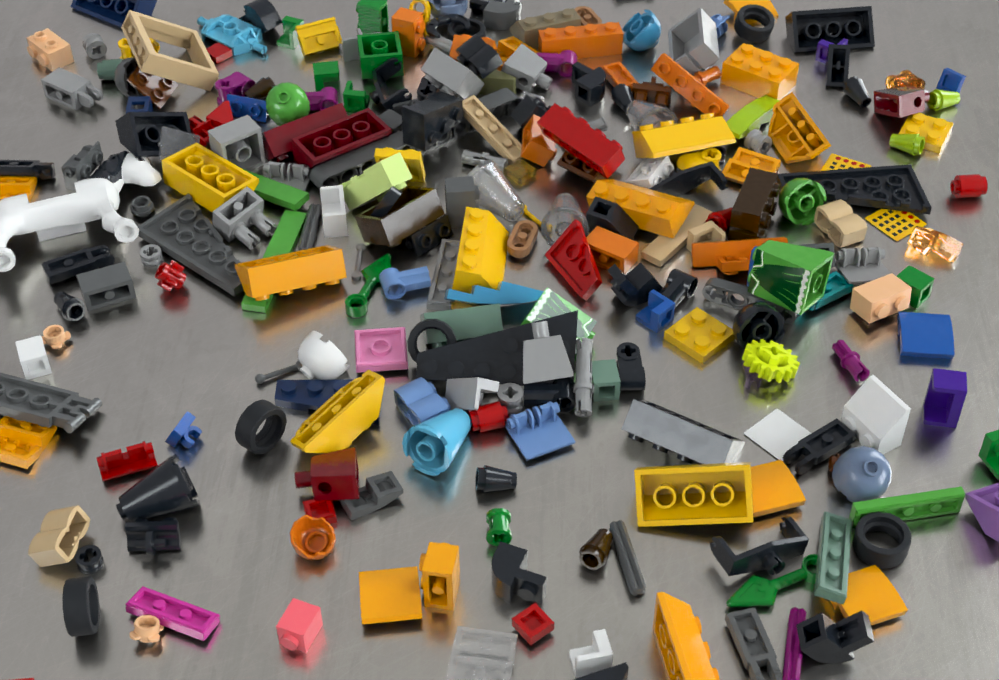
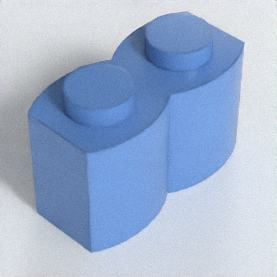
M422 377L394 390L395 404L413 426L451 410L445 397L441 398L437 394L434 385Z

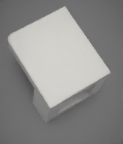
M41 335L15 342L20 363L27 380L52 373Z
M605 629L593 631L591 646L569 650V658L576 678L612 667L613 652Z

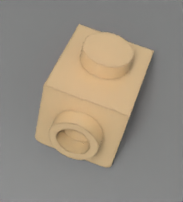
M712 220L688 230L686 248L692 253L693 243L725 241L726 234Z

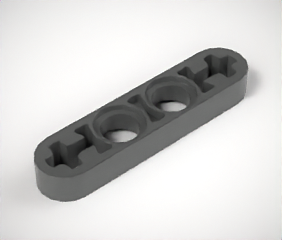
M710 278L702 291L707 300L737 310L742 309L748 304L757 303V301H763L772 307L776 306L775 309L782 315L786 324L794 322L797 317V313L749 293L747 286L723 279ZM733 294H740L744 300L736 299Z

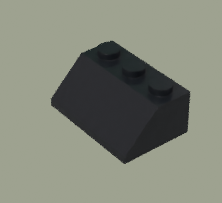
M128 112L115 121L120 143L135 157L171 156L194 144L187 112Z

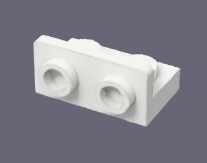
M668 156L644 158L625 182L650 189L669 178L670 173L674 170V166Z

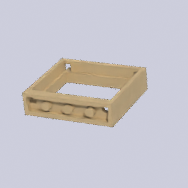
M128 11L121 28L141 72L211 91L215 81H218L219 73L196 30L135 11ZM149 38L185 48L193 63L156 53Z

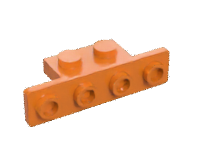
M666 53L661 54L651 68L675 92L681 94L692 106L698 108L702 113H714V116H723L729 109L728 104Z
M786 237L693 243L692 266H717L726 275H736L739 271H749L751 251L755 246H761L768 240L788 243V239Z

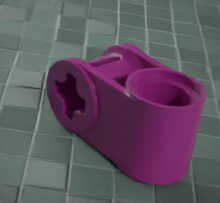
M234 72L216 81L215 88L218 90L217 104L220 105L227 101V94L245 97L244 93L256 82L241 72Z

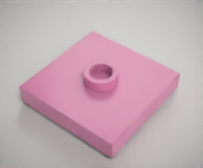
M405 327L354 330L356 373L366 372L367 370L375 372L408 369Z

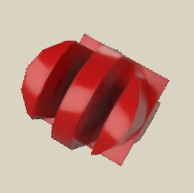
M194 115L188 119L193 140L195 143L197 142L207 147V144L210 143L208 130L216 127L211 125V120L204 122Z

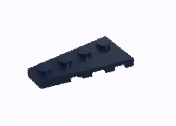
M354 379L277 380L274 398L275 405L309 412L311 409L317 410L340 388ZM380 413L379 417L372 424L380 425Z

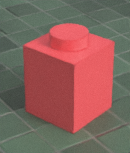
M293 598L276 625L279 644L288 650H298L307 653L323 626L320 607Z

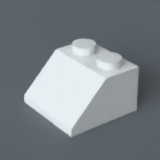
M872 375L844 405L841 422L857 435L856 440L861 446L875 448L884 455L901 446L911 408L876 376Z

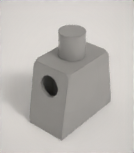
M521 44L507 59L501 70L516 77V88L525 92H531L536 85L547 90L553 80L544 74L547 62L524 44Z
M547 321L531 323L534 339L523 341V384L573 377V370L561 335L549 336Z

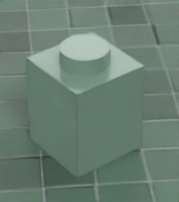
M616 360L592 361L593 402L619 400L621 381Z

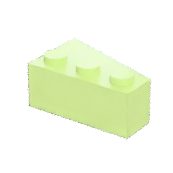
M399 152L379 161L364 170L360 176L356 175L350 178L351 180L340 185H343L344 200L351 211L375 199L380 202L392 186L399 190L407 187L405 182L412 179V176Z

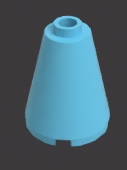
M454 408L412 426L404 434L402 441L406 457L410 455L414 461L412 465L420 472L432 476L446 471L471 429L472 422L469 415L462 409Z

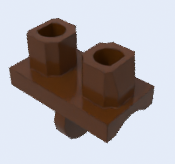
M652 76L651 82L643 81V84L633 83L632 94L637 108H646V102L654 103V109L665 111L667 105L671 103L672 87L664 86L663 83H656L655 76Z

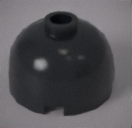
M766 303L748 304L740 309L734 318L732 327L734 338L744 350L747 343L751 344L752 340L760 342L761 339H764L766 343H770L772 340L780 344L785 335V330L783 329L785 320L774 307Z

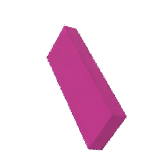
M144 586L125 604L127 613L138 617L143 615L155 616L159 619L160 625L202 641L220 623V615Z

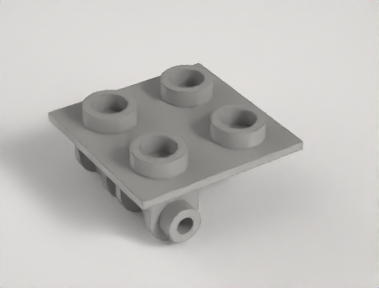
M269 161L264 163L263 171L267 172L265 177L306 191L310 181V167H306L305 164L289 163L288 167H286L285 162H282L281 166L280 162Z
M863 247L861 250L859 248H841L840 251H836L835 267L848 284L861 285L862 283L891 274L881 262V259L885 258V250L880 247H869L867 249Z

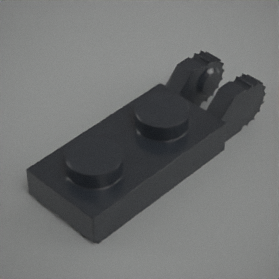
M100 245L43 262L42 268L49 283L53 284L81 273L113 265L115 258L111 255L108 246Z
M836 418L798 441V444L787 450L782 460L790 464L798 460L802 454L806 456L794 468L799 475H802L809 471L814 464L821 463L831 455L855 442L857 435Z

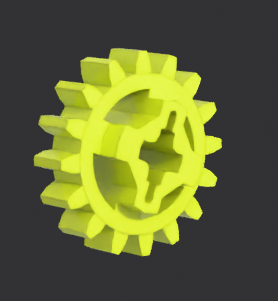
M761 339L760 342L752 340L751 344L747 343L742 356V360H744L743 365L750 367L749 372L758 373V378H763L768 382H771L772 379H775L778 383H781L782 379L786 382H789L791 378L794 379L800 362L797 361L798 356L791 355V349L785 350L783 344L772 340L770 343H766L764 339Z

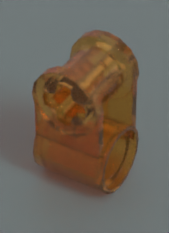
M903 70L896 76L890 75L885 80L887 89L909 86L925 90L926 85L923 79L917 77L909 70Z

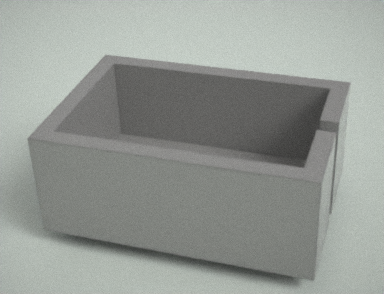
M701 7L668 30L670 58L692 76L695 72L701 71L702 68L705 69L708 66L714 65L720 59L716 23Z
M434 47L420 69L426 74L424 78L430 81L437 89L458 97L462 101L473 95L477 96L484 86V83L470 69Z

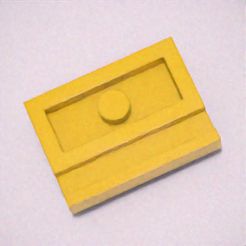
M335 17L295 27L304 57L339 48V44H342V38L338 25H336Z

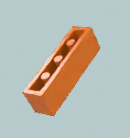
M619 22L538 30V52L560 54L564 50H572L576 53L577 59L622 54L623 31Z

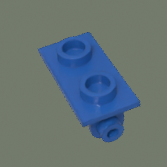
M227 94V101L229 100L233 117L241 118L248 115L254 121L266 123L268 112L265 100Z

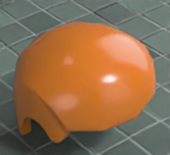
M304 515L293 523L290 530L292 547L304 559L321 560L333 551L336 543L335 531L323 517L314 518Z

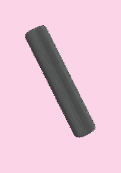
M312 203L309 206L298 244L299 251L313 247L322 214V206L320 204L315 205Z
M621 520L613 521L610 523L609 531L613 535V543L630 593L634 596L642 595L646 591V584L625 523Z

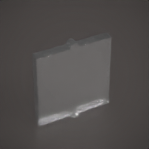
M162 126L160 142L158 143L160 147L159 162L196 142L199 143L200 136Z

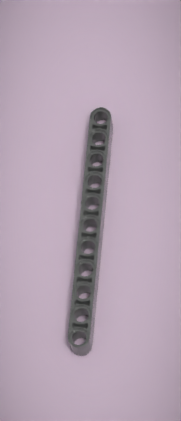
M503 88L478 98L499 121L511 117L510 114L522 101L509 88ZM463 116L461 121L457 122L449 132L445 133L426 152L477 130ZM402 130L317 165L311 170L309 178L319 190L320 187L336 186L351 180L350 178L356 175L360 176L364 170L376 164L374 158L375 148L413 149L420 151L421 154L426 152L403 143Z

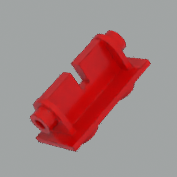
M143 441L142 443L126 447L127 452L122 453L121 449L101 453L102 456L96 457L102 480L107 481L158 466L152 443H145Z

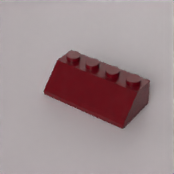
M343 103L263 132L262 139L265 158L268 161L276 159L277 162L289 158L288 154L293 152L292 138L348 116Z
M367 108L292 138L294 161L297 164H305L306 167L313 169L317 165L387 137L392 133V129L373 111Z

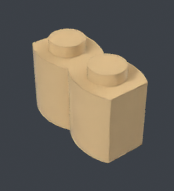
M839 199L816 207L814 216L816 225L821 231L828 234L830 240L837 247L842 248L865 239L868 228L865 220L853 213L851 206L845 201Z
M79 505L49 511L42 521L40 532L34 536L30 543L28 555L40 567L68 563L75 556L79 540L85 536L89 528V516Z

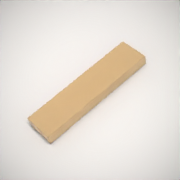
M475 95L462 101L463 116L503 158L508 160V164L511 167L526 160L521 157L522 144Z
M695 204L674 239L659 235L641 251V258L661 268L687 244L688 230L706 223V219L712 211Z

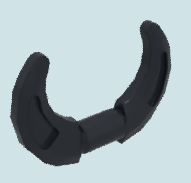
M446 14L445 16L429 20L425 28L430 36L440 38V34L436 32L437 27L450 22L460 23L466 30H469L470 21L463 15Z

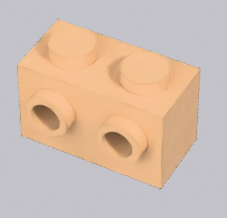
M48 28L35 32L34 35L26 38L29 55L37 59L42 66H46L52 72L59 67L62 68L74 62L70 44Z
M893 273L852 288L850 309L870 324L908 309L912 288Z

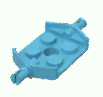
M229 14L209 20L202 16L197 19V24L203 26L201 30L203 42L208 37L232 48L233 56L252 51H258L261 54L267 52V46L260 44L263 38L262 30Z

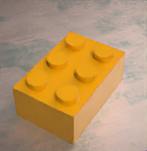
M743 43L723 62L720 84L757 98L767 95L781 100L796 85L799 63L791 61L789 58L775 55L770 51L761 50L751 44Z

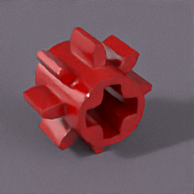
M173 260L169 264L163 262L155 274V278L159 280L157 285L171 292L172 288L180 289L186 280V274L182 272L184 267Z

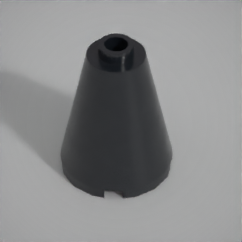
M176 454L167 458L119 496L120 503L116 504V508L123 520L128 518L130 522H134L136 519H148L200 505V500H193V497L198 494L185 467L179 468L178 463H175L180 460Z

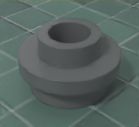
M138 196L132 200L130 206L131 213L135 216L145 217L153 212L154 204L149 197Z

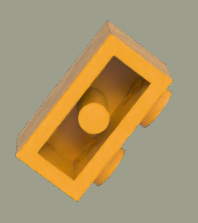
M429 542L427 553L421 554L419 571H422L420 589H423L424 607L454 611L460 585L459 546L448 543Z

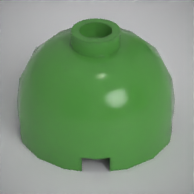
M290 82L280 83L268 92L266 110L274 123L281 126L307 116L310 111V101L305 91L298 85Z
M795 178L782 187L778 196V205L780 212L788 221L796 225L802 223L805 226L815 222L816 207L823 205V201L826 202L827 197L825 189L821 184L808 178Z

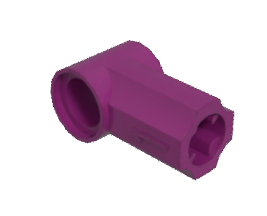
M564 50L560 54L536 53L547 62L545 72H558L563 77L572 76V65L577 62V55L572 50Z
M324 87L319 92H305L310 101V111H321L338 104L339 94L333 87Z

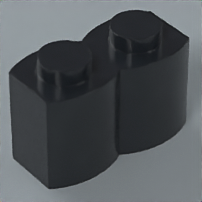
M476 34L456 49L458 62L465 67L467 66L476 76L482 79L486 78L503 64L497 51Z

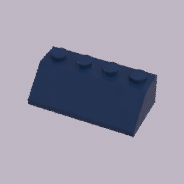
M73 0L71 8L122 27L129 10L152 16L157 0Z

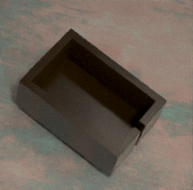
M750 167L732 208L728 241L765 238V230L769 229L771 216H774L777 208V202H774V197L777 198L780 184L777 183V173Z
M407 186L400 190L403 194L386 216L382 218L370 216L378 204L355 216L364 242L395 247L405 237H410V235L443 216L445 213L436 188Z

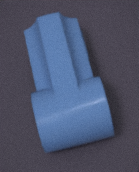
M427 266L400 272L396 268H387L379 275L384 294L390 300L400 299L408 291L431 287Z

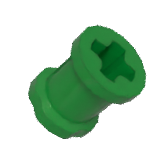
M504 508L489 510L486 513V522L489 524V530L486 533L487 542L493 546H498L500 541L509 544L512 540V533L509 530L511 513Z

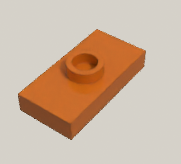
M620 61L601 66L606 74V79L613 87L618 84H625L632 91L633 83H638Z

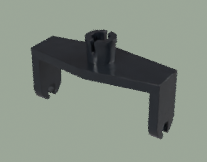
M395 57L389 58L372 71L376 89L369 93L375 104L381 102L387 110H393V104L412 100V94L409 93L408 89H400L391 95L386 84V80L401 69V62L394 65L395 62H398V59Z
M711 161L685 170L676 169L677 173L673 170L669 178L650 189L677 197L689 192L709 179H712L721 190L728 188L725 185L728 182L723 173Z
M786 516L781 518L784 522L780 523V530L786 539L771 541L735 555L721 536H716L712 538L714 542L710 543V548L728 576L766 569L770 575H774V573L778 574L785 568V561L804 554L809 538L792 517Z

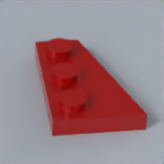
M575 219L546 252L545 257L576 293L587 301L603 282L582 224Z

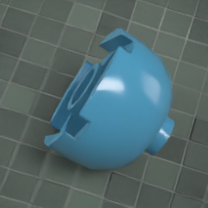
M647 9L644 10L646 13L642 15L639 12L636 13L622 29L625 32L623 43L630 49L639 52L654 48L661 36L662 28L658 18L651 10Z

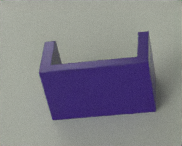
M933 368L923 402L924 424L949 428L957 427L967 395V372Z

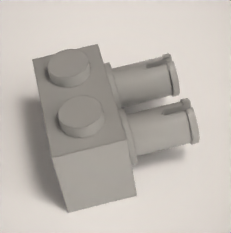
M248 186L213 211V226L218 233L228 242L238 238L250 250L254 248L252 244L255 247L258 245L260 237L250 231L249 227L255 225L267 237L271 236L277 228V225L263 214L264 200Z

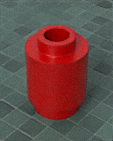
M979 174L956 175L950 184L951 193L956 198L980 197L985 195L988 189L986 177Z
M499 401L480 405L478 410L467 412L472 422V432L478 431L482 433L504 428L505 422L509 418L506 406H501Z

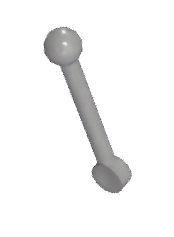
M363 243L356 245L358 252L355 271L351 273L352 280L354 281L361 279L359 270L362 252L365 250V244Z

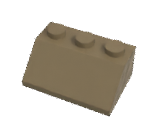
M567 8L563 11L545 13L544 15L518 20L510 27V32L514 37L536 50L538 49V30L581 26L582 18L574 8Z

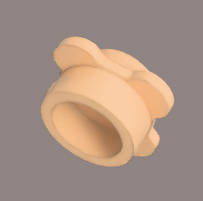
M60 325L48 326L44 329V336H42L44 345L47 344L52 349L61 348L64 342L71 338L70 332H64V328Z
M143 615L135 620L134 630L130 632L129 636L132 640H139L143 643L157 642L160 640L159 633L164 630V626L160 625L157 617Z

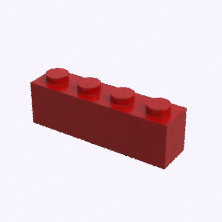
M554 103L537 122L543 135L606 179L625 160L622 152L623 147L616 140L610 141L598 128L594 130L582 117L576 118L572 111L565 106L562 108Z

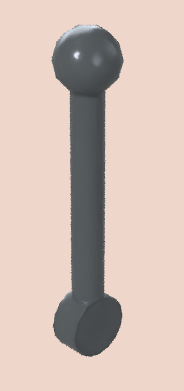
M298 360L295 365L265 375L258 374L255 377V381L258 384H262L266 379L296 369L300 370L302 365Z

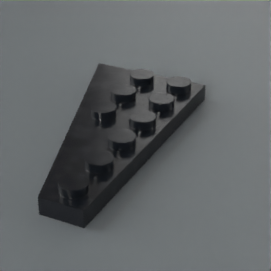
M911 164L783 173L777 176L780 191L787 182L795 178L811 179L821 184L825 189L826 201L829 202L841 199L847 204L929 215L932 209Z
M578 310L532 322L547 321L549 336L561 335L574 374ZM528 323L417 353L416 379L422 377L425 380L447 381V379L479 377L498 381L499 384L515 383L524 386L523 341L534 339L532 324ZM556 379L547 380V381H541V382H534V383H550V384H553V382H554Z

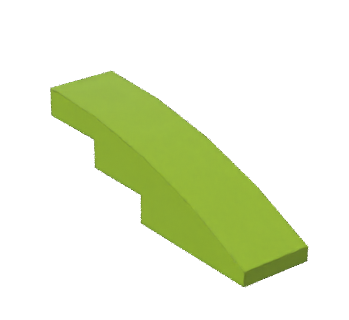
M765 95L755 99L735 113L726 122L735 138H744L753 129L759 130L761 124L770 122L773 115V106L780 100Z

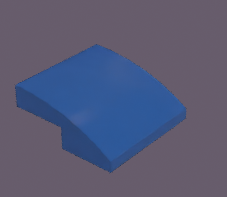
M898 312L900 356L953 359L955 356L954 336L950 315Z

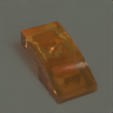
M919 226L913 229L907 241L909 245L927 256L931 251H934L950 263H953L958 258L964 245L942 232Z

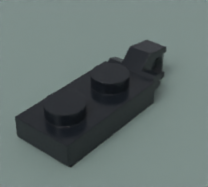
M0 160V176H39L42 180L52 179L56 176L55 164L43 163L40 160Z

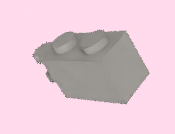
M60 67L41 79L46 98L76 111L82 106L92 107L94 100L100 101L104 96L100 89L92 86L90 80Z

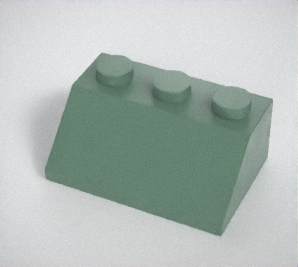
M500 303L429 312L420 315L421 322L426 319L444 321L452 328L457 342L503 330ZM433 328L423 331L425 343H432V348L447 345L446 336L440 330Z

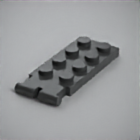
M0 372V415L34 423L41 427L50 428L54 425L64 428L68 433H72L86 418H89L102 406V401L99 398L87 399L80 397L77 392Z

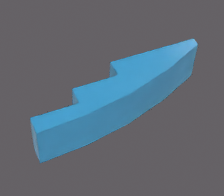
M501 281L498 283L497 290L474 285L472 286L471 294L447 289L444 300L477 305L499 303L500 305L522 304L537 301L544 291Z

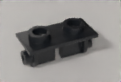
M447 214L407 237L405 241L407 248L415 249L417 257H420L439 245L442 239L452 237L454 234Z

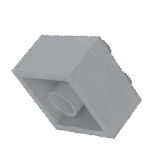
M248 115L208 130L211 151L236 166L250 171L266 163L261 127Z

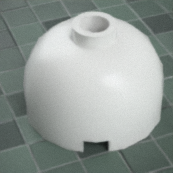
M315 330L311 331L299 346L298 359L302 365L300 371L310 380L314 377L318 380L337 379L350 367V365L346 364L348 360L330 340L327 343L320 340L323 335Z

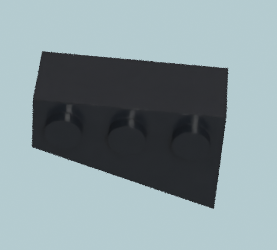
M439 91L426 96L423 101H413V105L401 106L403 143L426 152L445 133L449 132L457 122L461 121L464 115L462 99Z

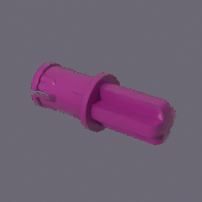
M838 340L837 343L832 345V349L841 359V366L851 373L855 381L859 382L860 379L862 382L868 378L870 372L860 361V355L852 351L844 340Z

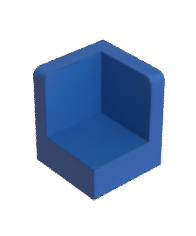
M653 289L649 292L648 306L638 312L635 319L652 331L659 333L674 321L675 302Z

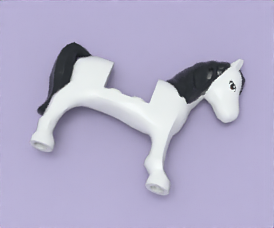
M122 151L110 155L88 179L74 182L76 193L29 203L26 193L3 198L0 200V272H7L15 266V255L6 246L8 240L13 235L37 231L39 242L87 231L85 222L102 219L103 229L114 233L118 241L123 243L133 242L139 235V229L132 219L124 218L116 212L120 203L119 192L124 183L154 186L161 181L160 173L153 168L148 157H135L130 151Z

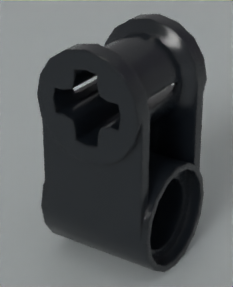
M631 342L620 344L617 347L616 365L621 381L620 391L645 390V370L642 366L639 347Z

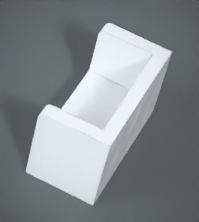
M343 185L320 187L324 238L348 236Z

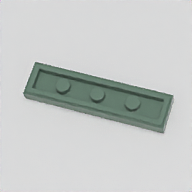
M825 511L820 525L814 595L844 604L848 588L852 520Z

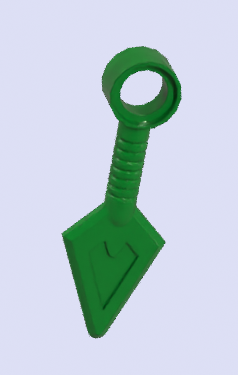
M385 254L361 270L367 281L358 294H351L345 299V309L349 316L357 318L367 313V297L374 286L380 283V273L384 269L391 268L390 254ZM353 304L362 305L361 307H351Z
M818 554L807 555L804 557L800 569L773 580L752 575L727 600L726 605L728 607L774 605L778 590L802 580L815 584L816 573L810 572L807 566L817 565Z

